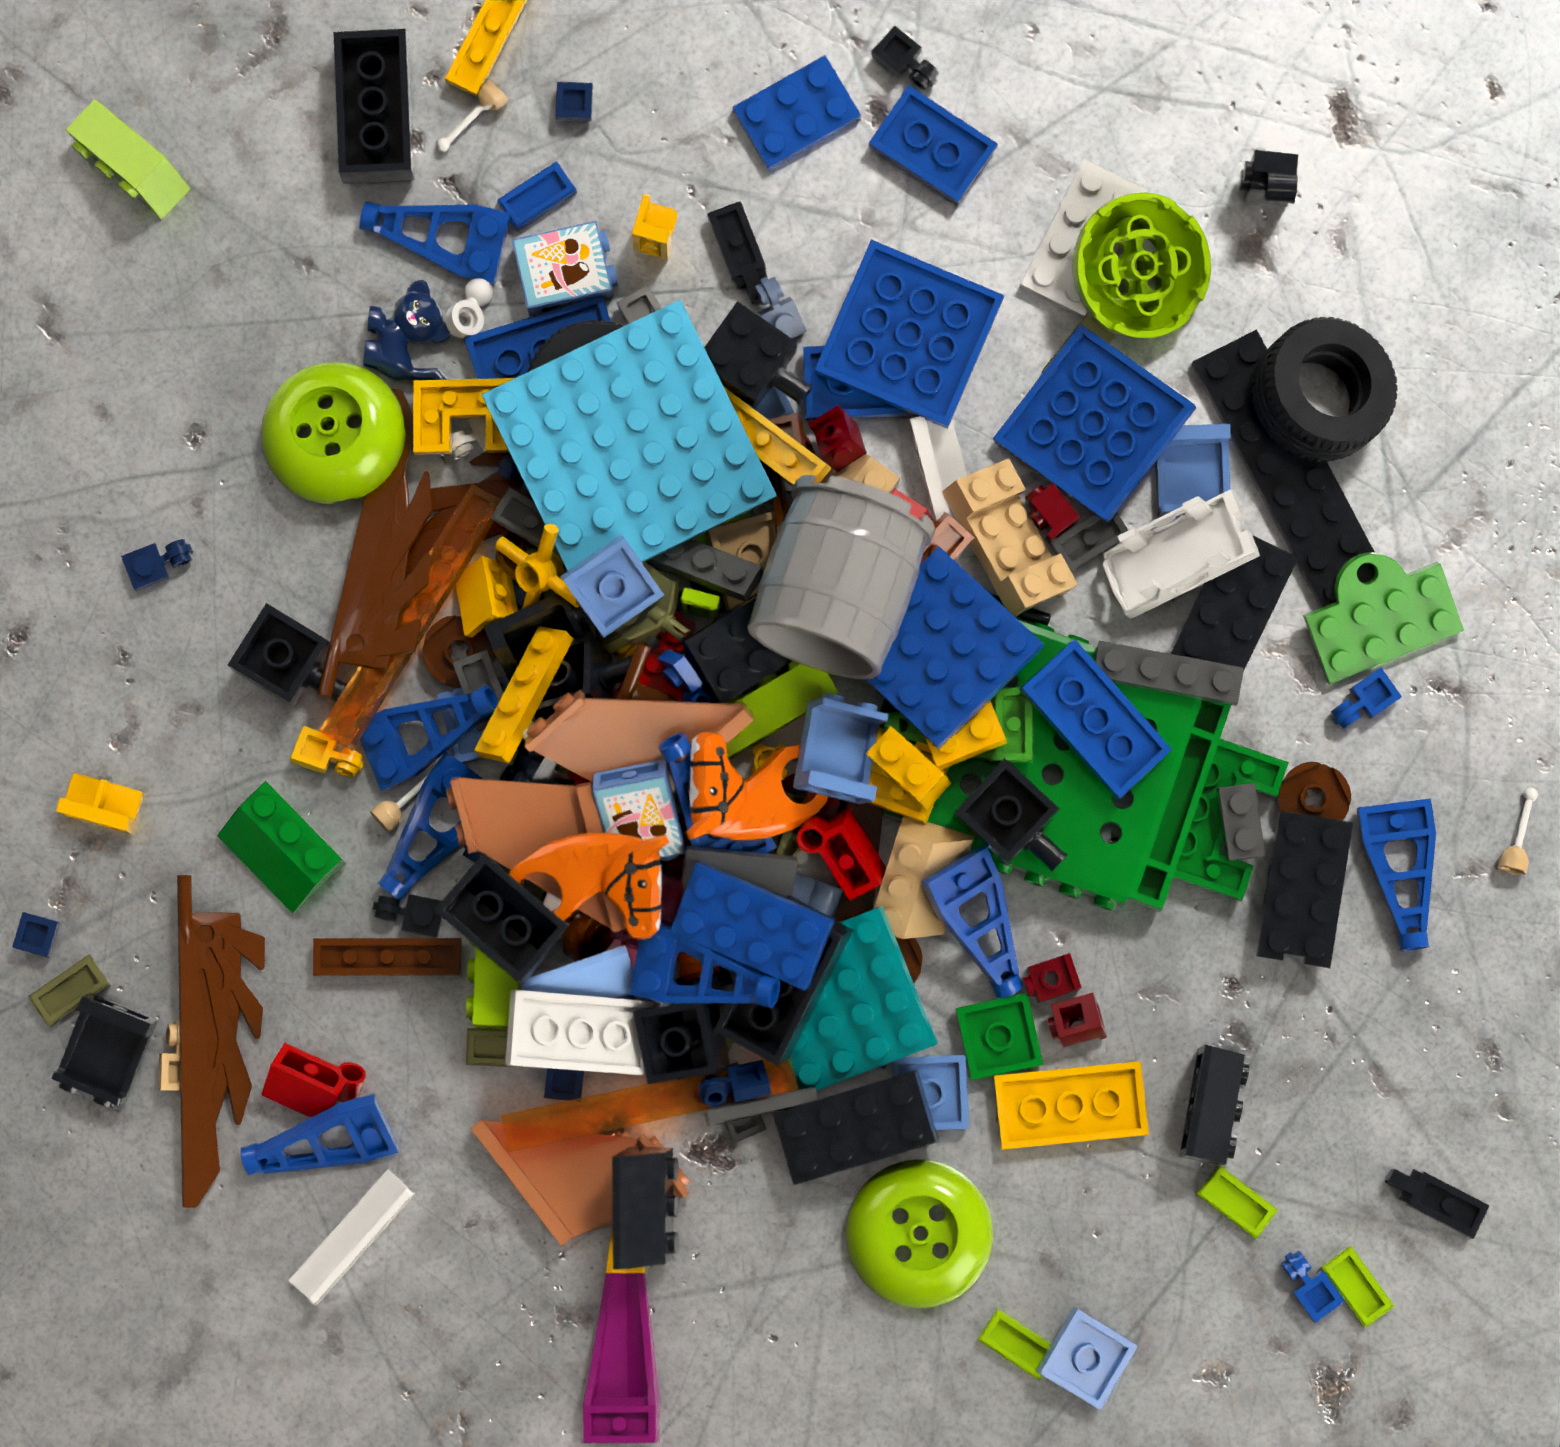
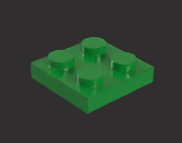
M1028 992L955 1008L971 1081L1044 1065Z

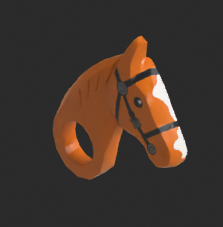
M709 731L697 734L692 740L690 808L694 824L687 831L689 840L705 834L730 840L769 838L797 828L818 813L827 803L828 796L808 792L807 797L802 803L797 804L788 798L782 787L781 775L783 769L789 761H798L800 745L776 749L744 781L727 757V749L723 737L718 733Z
M615 833L576 834L544 844L524 858L509 875L521 885L524 877L533 872H544L557 880L562 889V902L560 907L552 910V912L563 921L591 896L602 892L623 914L624 926L628 935L633 938L648 939L660 927L662 875L659 851L669 841L666 835L643 840Z

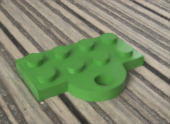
M1374 552L1359 554L1342 566L1334 586L1335 603L1303 615L1325 679L1329 684L1464 631L1441 563L1435 562L1406 574L1395 560ZM1364 563H1371L1375 570L1373 578L1368 582H1360L1357 578L1358 568Z

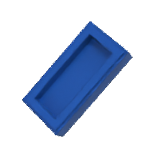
M556 161L497 199V202L503 211L512 213L510 222L518 232L575 195L577 190Z

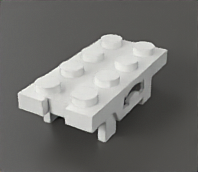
M1230 489L1206 502L1197 496L1183 503L1182 507L1137 528V530L1133 528L1118 535L1121 544L1102 553L1104 557L1103 566L1113 593L1127 617L1132 619L1260 556L1252 534L1248 530L1243 531L1238 519L1244 516L1235 492Z

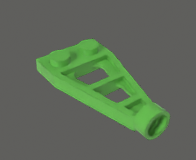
M1020 687L1002 688L990 700L1007 744L979 754L974 758L1000 763L1004 758L1010 763H1033V705L1019 690ZM899 712L885 713L888 714L885 732L892 726L908 742L917 743L919 741L928 745L926 738ZM903 720L907 722V729L902 732Z

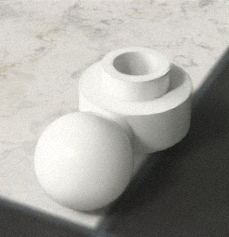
M475 278L470 280L464 292L467 300H462L452 305L446 312L445 321L447 328L458 338L464 339L465 337L477 334L483 327L484 315L480 307L487 305L493 297L492 285L484 279ZM459 316L464 320V326L460 323Z

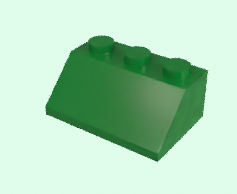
M266 781L236 809L217 835L293 914L346 864Z

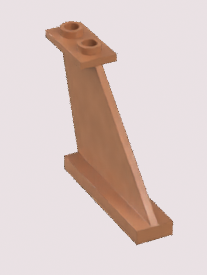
M579 690L573 696L570 693L565 694L553 706L555 712L547 720L541 717L527 729L526 734L528 737L525 738V748L529 752L533 750L593 782L594 773L664 759L658 747L665 739L674 734L684 733L692 745V740L697 734L709 731L720 734L725 744H727L749 725L754 718L753 712L743 701L740 704L598 699L585 698V694ZM686 754L681 758L677 759L676 761L683 760L686 757ZM670 772L669 783L671 791L674 792L675 786Z
M459 776L452 778L450 781L452 787L446 789L451 810L458 809L461 820L460 824L455 825L460 845H467L469 853L476 852L477 850L485 853L488 857L510 870H513L524 858L538 848L553 840L576 834L604 833L591 781L578 784L577 786L460 778ZM533 872L524 877L562 900V889L558 881L551 875L544 872ZM602 892L594 894L577 908L612 929L613 932L626 929L623 914Z
M482 1119L470 1128L561 1246H564L575 1236L613 1223L612 1157L628 1147H663L656 1136L648 1140L645 1134L637 1139ZM680 1167L677 1180H673V1195H678L679 1199L685 1198L690 1194L686 1186L691 1183Z

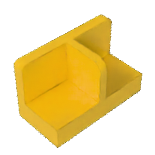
M643 194L632 230L633 250L668 260L672 249L671 239L678 218L676 210L651 202V195Z
M481 556L455 578L465 636L472 638L484 626L518 611L512 578L505 573L495 560Z
M74 773L71 777L66 797L59 798L56 812L63 816L132 834L143 793L135 789L110 783L108 780H99Z

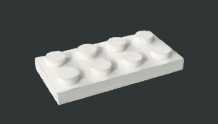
M1083 159L1020 284V288L1084 318L1088 311L1077 294L1072 273V257L1078 235L1089 217L1105 203L1127 194L1147 193L1148 190ZM1117 243L1114 244L1113 251L1116 254L1120 248V245Z
M511 990L505 1065L646 1075L633 1012L654 1006V1001Z

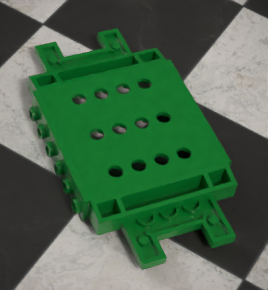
M1020 621L1043 643L1044 648L1015 675L1017 678L1016 687L1023 686L1074 639L1095 661L1097 647L1090 645L1088 640L1075 635H1068L1066 637L1055 633L1053 628L1044 624L1034 623V625ZM1114 683L1141 715L1155 724L1156 732L1172 749L1129 790L1132 793L1133 802L1126 809L1117 808L1113 804L1111 793L1072 749L1060 750L1055 746L1054 735L1056 731L1033 706V763L1011 764L1060 808L1043 827L1045 829L1043 833L1068 855L1051 872L1029 849L1027 851L1022 850L1007 867L990 852L999 873L1010 875L1011 870L1024 874V881L1044 887L1047 882L1059 886L1058 892L1065 896L1079 899L1082 894L1094 898L1093 905L1109 911H1114L1115 906L1122 908L1129 901L1160 912L1163 910L1173 878L1238 901L1243 900L1254 865L1239 860L1227 862L1226 856L1219 854L1224 840L1216 789L1255 783L1256 792L1276 798L1289 762L1220 739L1231 705ZM884 699L880 712H898ZM905 720L902 721V732L907 729V722ZM885 723L880 724L879 727L885 730ZM972 757L950 766L946 776L952 784L935 801L927 822L973 836L952 817L956 809L970 796L961 790V779L966 775L973 774L979 777L982 783L999 763L980 761ZM1056 764L1062 769L1063 779L1060 783L1050 785L1043 780L1042 770L1046 765ZM884 810L883 817L898 822L902 821V815ZM1112 822L1120 827L1121 837L1116 843L1109 844L1102 840L1100 829L1105 823ZM975 837L970 851L980 845L983 846Z

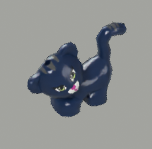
M417 280L408 287L406 294L395 301L393 315L390 319H386V312L380 307L370 306L367 331L375 333L376 339L365 341L363 366L379 370L394 380H409L412 382L414 380H448L438 368L414 367L407 351L408 342L414 344H422L428 341L441 343L451 337V332L443 321V314L436 300L430 296V289L426 281Z

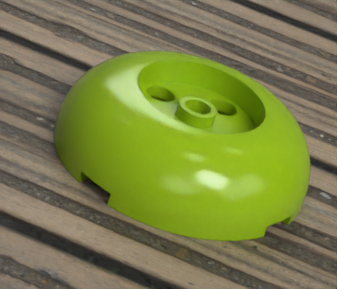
M1132 193L1105 203L1086 221L1078 235L1073 251V280L1082 304L1102 326L1126 337L1155 338L1169 334L1187 323L1200 301L1204 300L1211 277V255L1207 239L1199 223L1193 215L1189 216L1178 206L1176 201L1155 193ZM1146 239L1155 247L1153 253L1144 251L1143 243ZM1115 243L1121 246L1122 254L1120 257L1113 251ZM1157 276L1159 281L1155 289L1152 290L1148 286V279ZM1121 280L1126 283V291L1122 295L1118 290Z
M345 362L318 363L294 373L279 386L271 397L265 409L261 425L263 453L278 481L297 496L324 504H334L335 501L351 498L356 500L378 488L397 466L404 449L406 437L402 408L390 387L380 377L366 368ZM327 398L333 399V404L330 408H320V403ZM356 415L358 419H362L361 425L355 429L349 428L347 425L349 418ZM334 424L331 430H325L328 426H333ZM308 426L312 428V432L307 438L298 437V433L306 430ZM328 447L341 448L340 453L331 456L326 455V450Z
M932 1160L902 1161L877 1172L857 1193L850 1207L846 1222L847 1250L858 1276L880 1297L905 1307H935L948 1303L964 1294L982 1275L990 1258L993 1245L992 1217L979 1189L960 1171ZM935 1205H940L945 1210V1217L939 1222L933 1221L929 1216L931 1207ZM897 1208L905 1209L908 1212L907 1222L904 1224L895 1223L892 1218L894 1210ZM918 1226H923L927 1230V1237L922 1241L917 1240L913 1235L914 1229ZM942 1242L948 1247V1254L945 1258L938 1259L933 1255L932 1248L936 1243ZM906 1245L910 1248L911 1257L908 1261L901 1262L896 1258L895 1251L899 1246Z

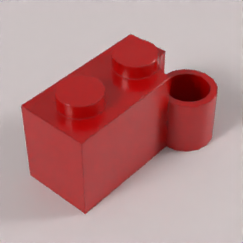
M850 808L830 817L829 822L821 816L813 815L801 825L797 834L799 847L807 853L819 852L849 901L881 885L886 866ZM805 830H816L821 834L822 838L813 839L806 834Z
M284 1043L270 1065L261 1095L312 1118L339 1104V1102L343 1103L359 1098L366 1073L356 1063L345 1062L338 1067L290 1044Z

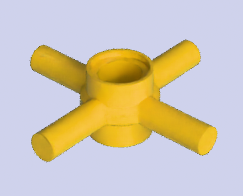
M546 524L544 526L538 552L530 555L505 537L499 538L495 544V548L517 564L515 569L517 583L527 592L523 608L539 602L542 591L549 589L573 606H580V603L561 578L564 574V565L561 558L553 552L559 530L554 524Z

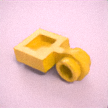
M306 726L302 727L290 758L292 764L322 774H326L329 763L333 762L336 765L335 771L350 778H354L356 773H360L364 765L361 761L363 758L362 754L353 749L343 748L341 753L335 751L338 737Z

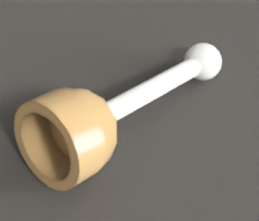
M490 79L478 92L477 99L479 105L445 138L437 140L436 148L438 151L446 152L450 148V142L483 110L497 111L509 101L505 94Z
M426 777L397 803L384 801L370 811L373 818L386 832L391 833L399 825L402 819L401 808L419 793Z
M1532 787L1526 788L1523 792L1525 803L1515 844L1503 851L1498 863V869L1515 875H1526L1529 865L1528 855L1522 848V843L1532 802L1538 797L1537 790Z

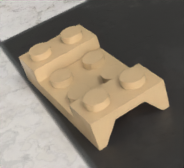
M1008 458L957 479L945 488L942 493L958 523L975 537L970 542V545L1004 607L1016 617L1050 598L1064 596L1075 588L1078 583L1062 554L1060 553L1052 557L1033 520L1028 516V511L1019 497L1026 488Z

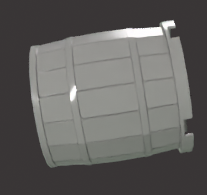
M802 475L794 483L791 491L793 503L785 520L779 527L778 535L759 583L752 617L747 626L749 633L763 646L807 667L844 677L872 679L880 675L884 660L898 635V630L919 576V567L924 548L932 543L935 534L934 523L926 515H922L920 521L909 514L912 506L910 503L874 486L836 476H830L827 484L814 483L815 475Z

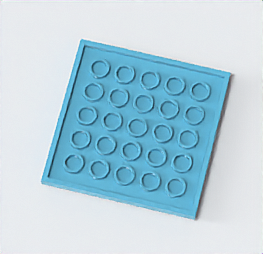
M681 299L482 394L544 524H554L559 529L555 547L567 571L621 534L643 563L777 498V494Z

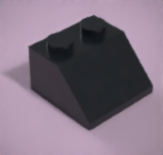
M665 1003L633 1012L647 1084L713 1074L730 1066L725 1036L714 1031L720 1018L718 1003Z

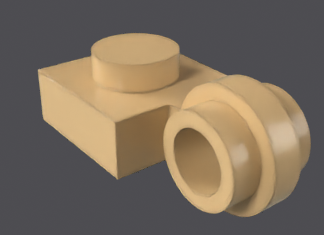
M175 1021L174 1024H168L166 1028V1045L173 1046L174 1054L159 1053L158 1090L180 1091L179 1021Z

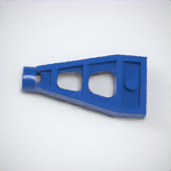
M366 201L362 208L359 229L373 233L377 232L458 275L473 279L481 278L496 284L512 213L479 205L381 206L380 204ZM382 213L385 219L383 224L378 226L380 214ZM406 217H425L431 221L426 241L421 242L403 234L402 228ZM449 221H462L469 226L468 238L463 253L453 254L438 244L437 234L441 224Z
M485 685L469 694L388 708L354 723L380 790H389L418 776L484 719L493 715L499 703L493 690ZM453 708L459 725L444 736H441L433 714ZM420 721L423 723L429 740L416 754L409 755L398 728L406 722Z
M681 732L665 739L658 748L666 762H668L688 831L694 824L691 818L690 795L686 788V782L690 780L691 744L686 735ZM686 754V757L683 760L676 761L677 759L681 758ZM705 834L701 837L690 839L691 846L756 853H768L777 847L771 837L756 840H730L720 837L710 838Z
M448 752L443 754L424 780L386 872L378 882L382 888L399 900L403 899L415 882L460 845L455 825L445 832H439L431 827L429 815L435 801L441 797L448 798L446 789L452 787L450 782L452 778L460 776V778L483 779ZM420 831H425L436 839L437 845L423 860L416 861L409 856L408 849L416 834ZM396 873L403 874L404 879L402 882L395 877Z
M1431 798L1359 807L1356 810L1362 847L1397 929L1400 951L1428 948L1427 925L1436 842ZM1410 839L1417 846L1416 864L1410 871L1396 872L1389 866L1384 854V846L1387 842ZM1414 879L1418 883V904L1412 908H1402L1397 901L1394 883L1396 881ZM1409 927H1416L1418 932L1407 934V929Z
M980 845L921 883L935 914L988 978L996 997L1005 998L1021 990L1023 983L1018 975L1019 969L1002 879L988 848ZM983 892L986 897L988 916L982 922L971 927L959 914V905L978 893ZM995 928L1001 949L987 958L978 945L977 939Z
M660 924L659 930L651 938L639 939L630 995L661 1003H754L773 1008L777 1002L780 992L779 979L769 977L748 965L670 932L672 928L670 926ZM684 952L700 961L702 971L698 984L678 985L674 982L673 976L677 953ZM714 966H720L737 975L734 991L716 990L711 987Z
M370 1094L337 1104L261 1144L254 1143L241 1147L240 1153L244 1169L250 1176L261 1172L267 1174L365 1163L398 1153V1143L375 1095ZM335 1126H345L353 1143L346 1147L327 1148L322 1145L319 1136ZM307 1139L313 1150L312 1153L287 1155L284 1148L300 1140Z

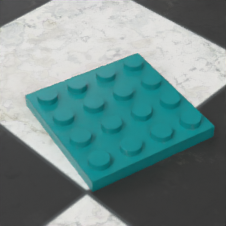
M883 906L840 922L853 929V932L790 1059L787 1060L799 1090L811 1087L816 1088V1091L935 1046L938 1043Z

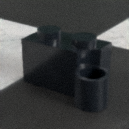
M1255 150L1251 160L1245 161L1244 170H1241L1239 191L1245 192L1244 203L1287 207L1289 203L1294 204L1297 193L1299 154Z

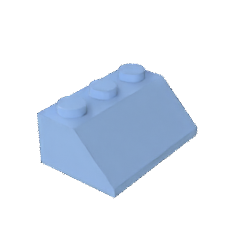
M625 945L530 977L521 986L522 991L636 1000L634 995H630L634 969Z

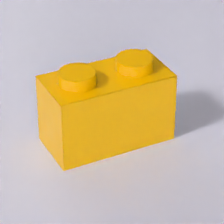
M892 726L866 752L867 756L878 768L926 810L952 784L945 773Z

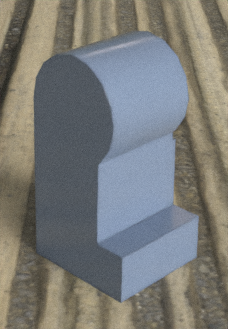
M796 873L793 897L828 916L835 917L843 892L842 888ZM776 894V895L781 896V897H786V896H788V895H779V894Z

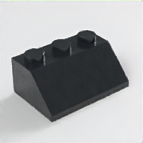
M485 853L480 856L434 909L443 919L521 986L547 958L569 928L563 920Z
M1203 1045L1198 1048L1179 1153L1180 1158L1218 1165H1226L1227 1158H1234L1237 1137L1231 1136L1233 1122H1240L1243 1109V1101L1237 1100L1240 1085L1246 1086L1249 1074V1064L1244 1063V1054L1210 1045Z
M628 1147L612 1157L613 1269L621 1270L665 1265L674 1259V1254L678 1253L679 1234L674 1232V1217L678 1216L679 1198L678 1195H673V1180L678 1178L679 1163L678 1159L673 1157V1148Z

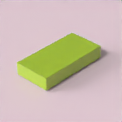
M684 587L681 597L683 612L712 620L718 617L721 608L720 596Z
M1217 1165L1196 1193L1202 1200L1254 1239L1258 1238L1278 1211L1277 1208L1220 1165Z
M1348 1246L1320 1267L1341 1294L1345 1303L1363 1328H1366L1395 1307L1352 1246Z
M997 1308L977 1340L1040 1381L1043 1375L1036 1372L1051 1343Z

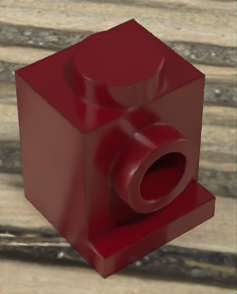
M839 405L809 423L810 429L815 434L821 457L836 472L867 453L858 424Z
M1054 483L1046 489L1039 485L1025 497L1031 510L1028 516L1040 531L1044 528L1048 531L1045 537L1048 544L1071 529L1079 521L1080 516Z
M1070 953L1026 968L1028 975L1022 977L1028 997L1035 996L1037 1004L1082 988ZM1053 972L1057 975L1058 982L1056 985L1050 986L1046 984L1044 980L1046 973Z
M1094 993L1051 1004L1054 1017L1048 1018L1050 1032L1053 1040L1059 1038L1063 1047L1095 1038H1100V1040L1107 1038L1100 1007ZM1075 1021L1083 1022L1081 1025L1071 1027Z

